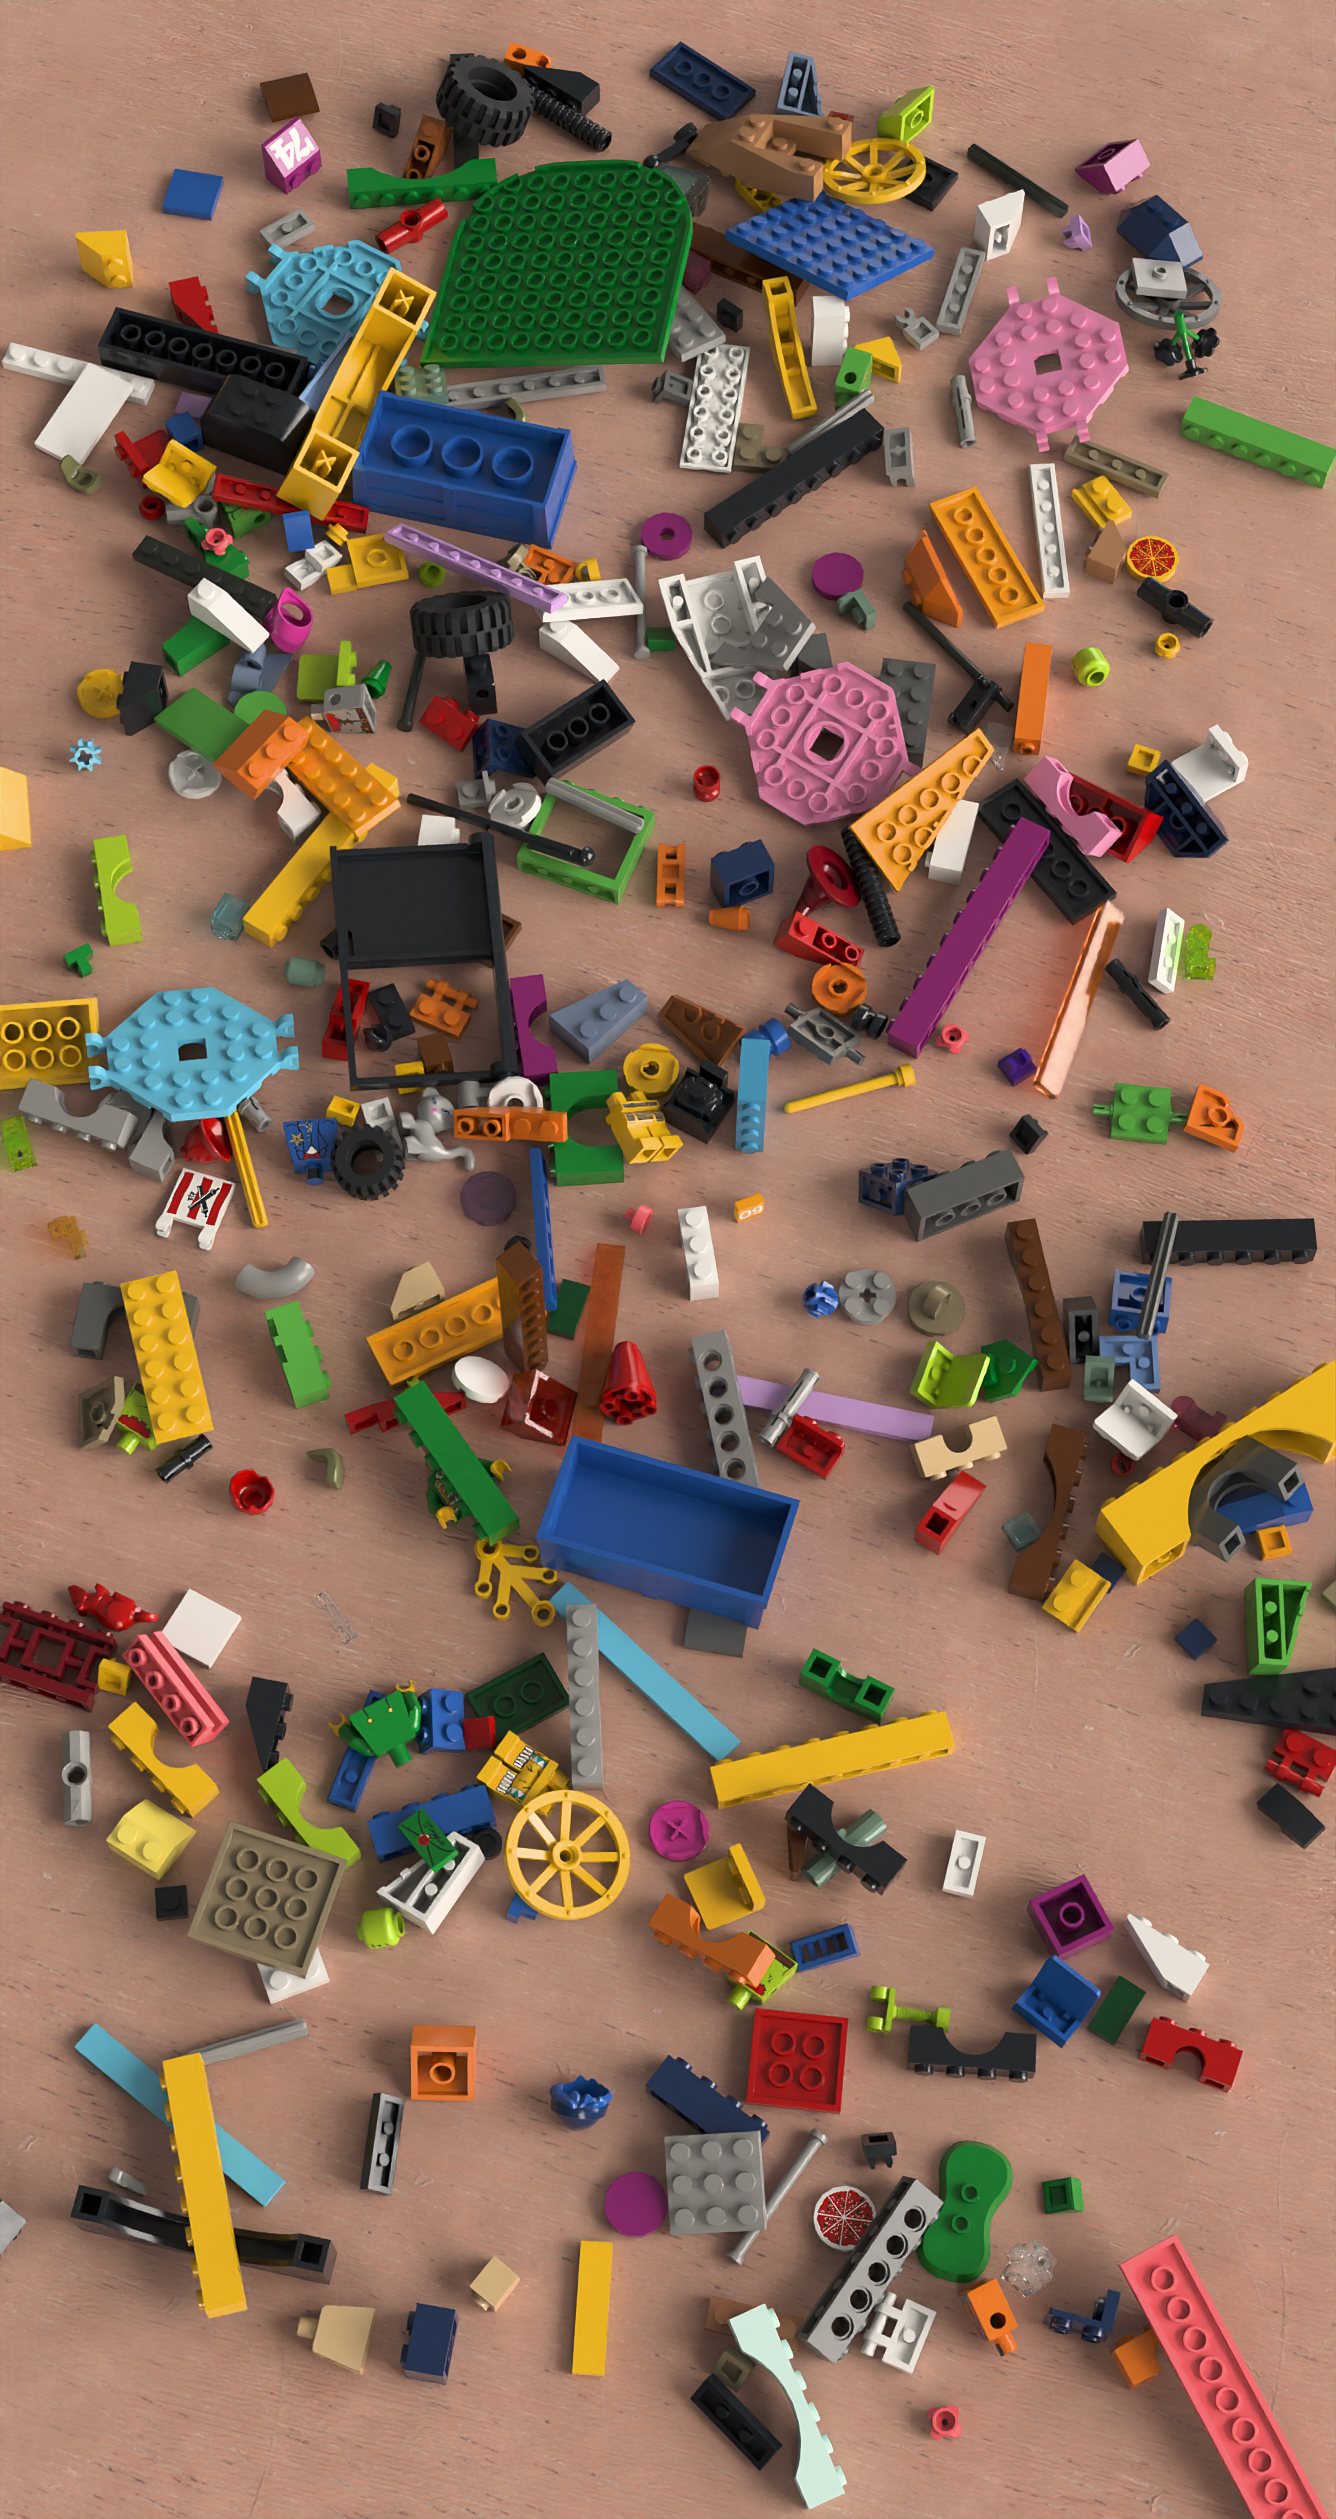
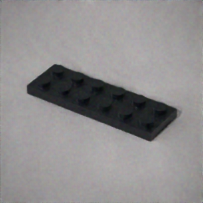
M1018 778L978 802L977 815L1003 845L1007 841L1006 834L1012 824L1017 825L1021 817L1050 830L1049 845L1031 872L1030 877L1072 925H1075L1116 899L1117 892Z

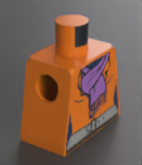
M985 2278L957 2293L983 2341L990 2342L993 2340L1001 2357L1018 2348L1010 2332L1017 2328L1018 2325L996 2278ZM993 2314L998 2319L995 2327H992L990 2324V2318Z

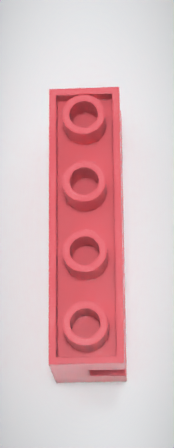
M162 1631L153 1632L149 1638L146 1634L137 1636L122 1654L123 1658L190 1747L214 1741L230 1722Z

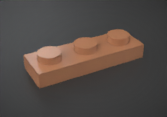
M711 2295L704 2330L733 2336L727 2320L758 2306ZM775 2311L780 2326L776 2328L780 2340L786 2339L791 2351L799 2352L801 2342L794 2336L806 2318Z

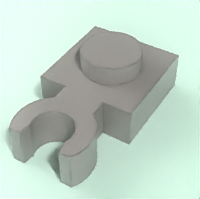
M910 308L905 309L904 316L907 319L901 318L898 314L895 316L896 326L904 329L903 336L919 351L939 338V331L923 316L919 319L914 318V312Z

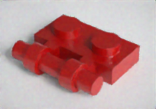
M1285 1728L1272 1753L1283 1759L1281 1764L1269 1759L1264 1769L1275 1775L1274 1778L1282 1782L1284 1779L1299 1787L1298 1791L1306 1795L1310 1793L1319 1798L1325 1787L1317 1784L1314 1780L1316 1777L1325 1782L1329 1780L1336 1766V1750L1298 1730ZM1293 1764L1308 1773L1304 1777L1289 1769V1767Z

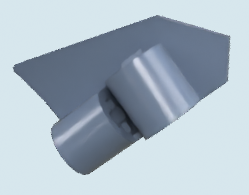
M264 643L253 654L242 647L238 665L235 664L228 703L235 709L238 701L248 693L254 691H268L271 693L292 660L293 654L267 653V647Z

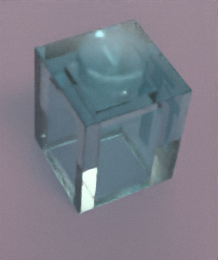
M224 893L209 917L212 932L220 939H229L237 942L244 930L242 918L250 910L249 903Z

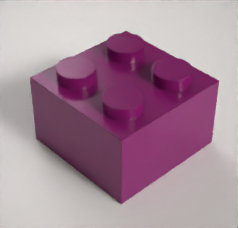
M1085 1874L1030 1900L1026 1909L1050 1955H1056L1063 1961L1109 1939L1114 1930Z

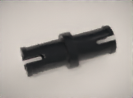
M200 1434L183 1449L178 1448L174 1451L175 1455L160 1467H157L155 1471L160 1479L168 1484L183 1470L191 1469L194 1466L193 1463L206 1452L213 1449V1446L205 1435Z

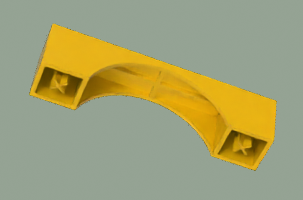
M392 267L389 269L364 315L276 495L277 497L303 511L308 510L310 515L321 521L324 520L339 496L360 453L358 451L379 391H387L437 292Z
M1336 1359L1329 1364L1326 1361L1322 1362L1314 1368L1312 1375L1307 1378L1303 1376L1297 1378L1289 1385L1290 1389L1282 1394L1280 1391L1275 1392L1266 1400V1404L1262 1407L1257 1408L1254 1406L1243 1414V1419L1237 1423L1231 1421L1225 1424L1219 1430V1434L1212 1439L1209 1436L1203 1438L1196 1444V1449L1187 1454L1184 1451L1178 1454L1171 1461V1465L1165 1469L1158 1467L1148 1475V1480L1141 1484L1139 1482L1131 1484L1125 1489L1124 1495L1118 1499L1112 1497L1100 1506L1101 1510L1097 1516L1094 1531L1116 1561L1127 1568L1125 1573L1135 1586L1184 1555L1191 1537L1188 1523V1503L1192 1488L1245 1435L1271 1449L1299 1453L1313 1458L1322 1464L1336 1457Z

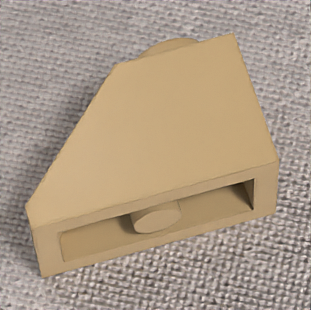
M430 1262L415 1264L407 1272L403 1273L390 1308L394 1325L446 1301L444 1287Z

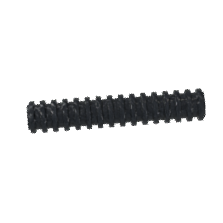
M529 83L535 99L533 111H536L537 114L542 115L550 122H554L555 125L560 126L562 129L567 130L568 133H572L573 136L585 141L586 144H590L591 147L597 148L600 152L608 148L612 140L611 131L600 127L599 124L594 123L591 119H587L586 116L581 115V113L576 112L573 108H569L568 105L557 101L555 97H551L550 94L539 90L538 87Z
M847 826L841 831L840 835L844 846H846L845 850L848 853L850 865L853 867L852 870L855 874L862 900L865 903L867 915L870 917L869 921L875 932L877 944L880 947H891L900 941L901 935L893 918L894 915L888 903L889 900L886 897V892L883 889L881 877L878 875L879 871Z

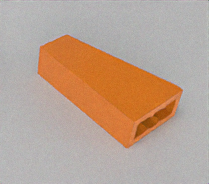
M1025 643L1012 752L1022 755H1039L1052 645Z

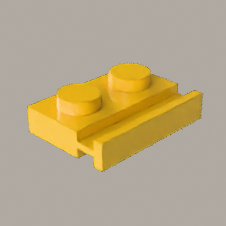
M1104 474L1082 485V488L1072 490L1071 497L1097 530L1100 527L1104 528L1109 519L1113 520L1115 525L1131 518L1132 510Z
M1075 1559L1042 1606V1609L1078 1633L1110 1588L1111 1582L1105 1580Z

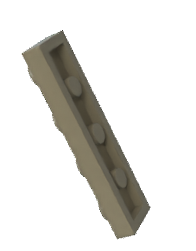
M1077 435L1073 438L1064 455V460L1099 475L1104 474L1106 478L1157 499L1169 478V473L1094 442L1085 441L1080 443L1079 436Z

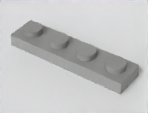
M961 247L936 323L938 331L960 336L983 267L986 252Z

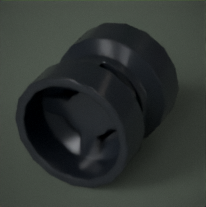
M863 1003L857 1010L851 1027L857 1031L863 1030L867 1032L868 1037L877 1040L884 1031L889 1016L882 1012L876 1013L871 1006Z

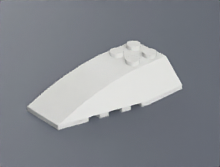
M760 556L734 561L733 569L730 571L685 581L684 574L658 580L671 629L726 721L732 720L729 715L734 707L748 716L752 715L767 691L756 686L752 680L757 671L772 680H777L776 670H757L756 667L745 666L743 669H737L729 665L718 668L711 662V659L723 642L744 650L772 609L771 606L759 602L754 596L766 579Z

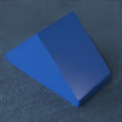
M309 511L282 514L289 552L315 548Z

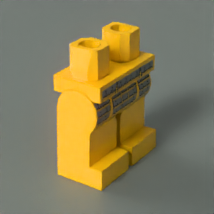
M635 1091L626 1099L622 1092H615L606 1100L610 1113L605 1120L608 1126L611 1125L612 1131L629 1164L645 1163L648 1161H668L683 1145L678 1135L672 1136L666 1127L663 1113L657 1110L660 1107L658 1101L647 1100L643 1091Z

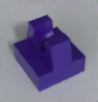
M1022 1048L999 1060L997 1065L1013 1087L1031 1077L1037 1071L1031 1056Z

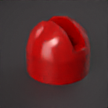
M1123 1453L1115 1454L1110 1460V1469L1118 1476L1129 1475L1134 1470L1135 1461ZM1119 1457L1122 1467L1124 1469L1123 1472L1120 1471L1118 1462L1116 1460Z

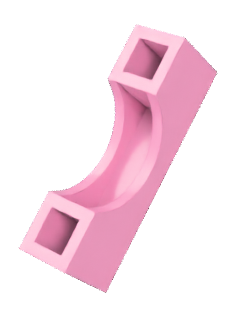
M1044 756L1024 778L1025 782L1030 786L1029 792L1036 799H1041L1045 803L1044 809L1053 818H1058L1062 823L1061 829L1079 842L1077 847L1085 855L1101 857L1122 835V832L1107 815L1092 812L1079 816L1073 810L1069 799V790L1073 777L1057 759Z

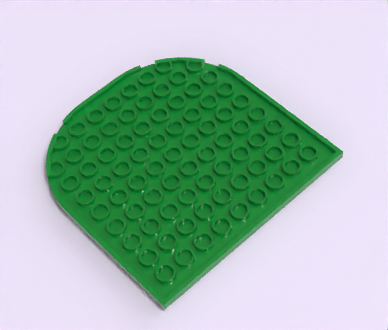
M610 159L554 162L535 166V171L521 176L516 173L504 179L484 193L472 205L473 210L466 219L460 221L450 245L419 362L422 368L429 364H437L439 368L456 369L655 364L664 362L693 233L692 214L685 194L669 175L656 167L651 169L641 166L640 162L631 160Z

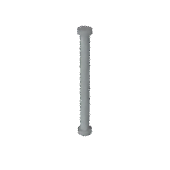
M638 545L632 548V556L635 562V593L644 607L643 614H636L637 648L634 650V657L644 660L650 657V649L647 648L645 557L647 556V548Z
M813 2128L809 2133L810 2139L765 2202L767 2222L821 2144L825 2145L828 2138L817 2129ZM761 2230L745 2231L732 2250L728 2249L725 2256L738 2266H741L744 2262L743 2256Z

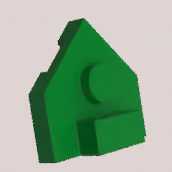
M1008 1340L981 1346V1354H986L990 1358L981 1384L985 1387L986 1401L993 1403L1017 1396L1023 1387L1021 1385L1030 1370L1033 1372L1039 1361Z

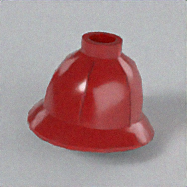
M217 1118L200 1119L199 1124L186 1136L185 1145L180 1148L182 1157L188 1162L193 1160L196 1163L205 1164L217 1160L230 1162L232 1159V1147L228 1134Z

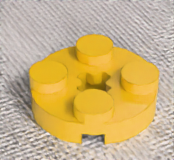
M655 1043L643 1044L639 1046V1049L633 1053L631 1051L626 1056L623 1064L624 1080L628 1090L632 1093L643 1091L646 1098L666 1097L678 1081L679 1064L667 1047ZM650 1066H654L655 1071L658 1073L647 1075L643 1070H648Z

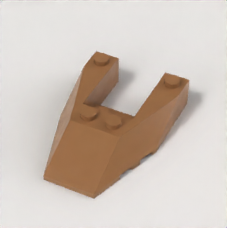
M748 114L705 125L686 151V156L708 168L711 165L721 170V174L728 178L732 175L740 179L743 186L814 203L823 190V163L808 158L796 157L793 154L797 150L842 161L851 149L852 122L829 116Z

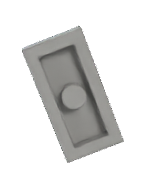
M299 208L260 230V238L269 248L272 244H275L283 249L314 232L315 224Z

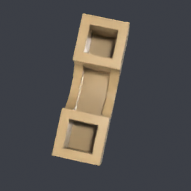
M996 1415L963 1425L966 1443L959 1452L955 1453L949 1450L944 1443L942 1435H934L909 1444L920 1478L929 1477L930 1481H934L947 1476L946 1470L956 1467L957 1472L973 1467L972 1461L983 1458L984 1462L1001 1457L1000 1451L1007 1449Z

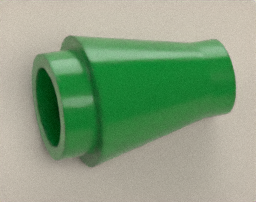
M379 660L361 680V684L366 685L371 699H378L385 694L389 674L392 670L391 664L385 660Z

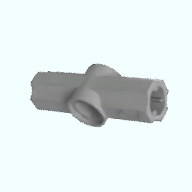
M81 1730L69 1731L63 1734V1769L61 1776L64 1782V1823L71 1826H85L92 1823L91 1788L93 1779L91 1775L90 1733ZM74 1774H85L81 1782L76 1784L70 1782Z

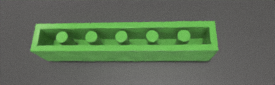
M1194 396L1182 420L1180 435L1190 440H1196L1214 449L1225 451L1238 458L1246 459L1261 467H1267L1285 476L1296 478L1322 489L1335 464L1336 449L1196 396Z

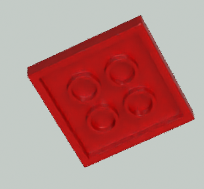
M755 2008L746 2104L840 2115L849 2018Z

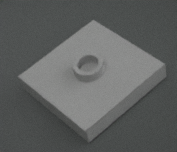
M1132 258L1131 271L1137 295L1176 299L1186 298L1187 287L1182 262Z

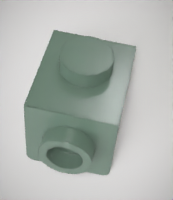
M1086 1355L1084 1400L1094 1403L1112 1402L1115 1357Z

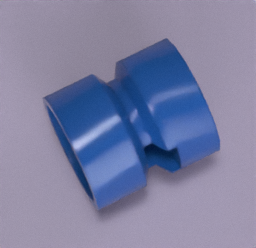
M774 1017L759 1025L758 1031L752 1029L742 1037L746 1039L770 1040L769 1060L771 1054L778 1056L791 1048L787 1032Z

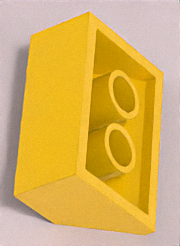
M0 767V851L31 848L27 778L23 774Z

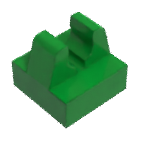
M88 943L63 955V962L68 971L77 968L82 978L92 973L93 968L89 960L93 959V951Z

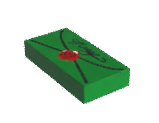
M420 1808L398 1825L399 1830L433 1873L459 1855L455 1847L423 1808Z

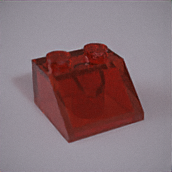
M537 1369L513 1374L500 1427L522 1439L565 1446L578 1393Z

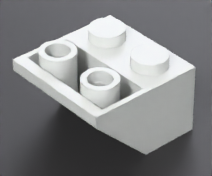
M1023 189L977 205L973 239L980 251L986 252V261L1010 252L1021 224L1025 195Z

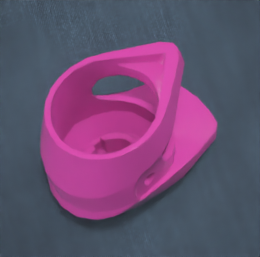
M286 587L282 590L275 606L272 607L264 620H262V625L269 632V638L278 649L290 653L297 652L302 648L310 634L313 614L310 607L292 589ZM287 603L295 605L302 611V619H297L280 606Z

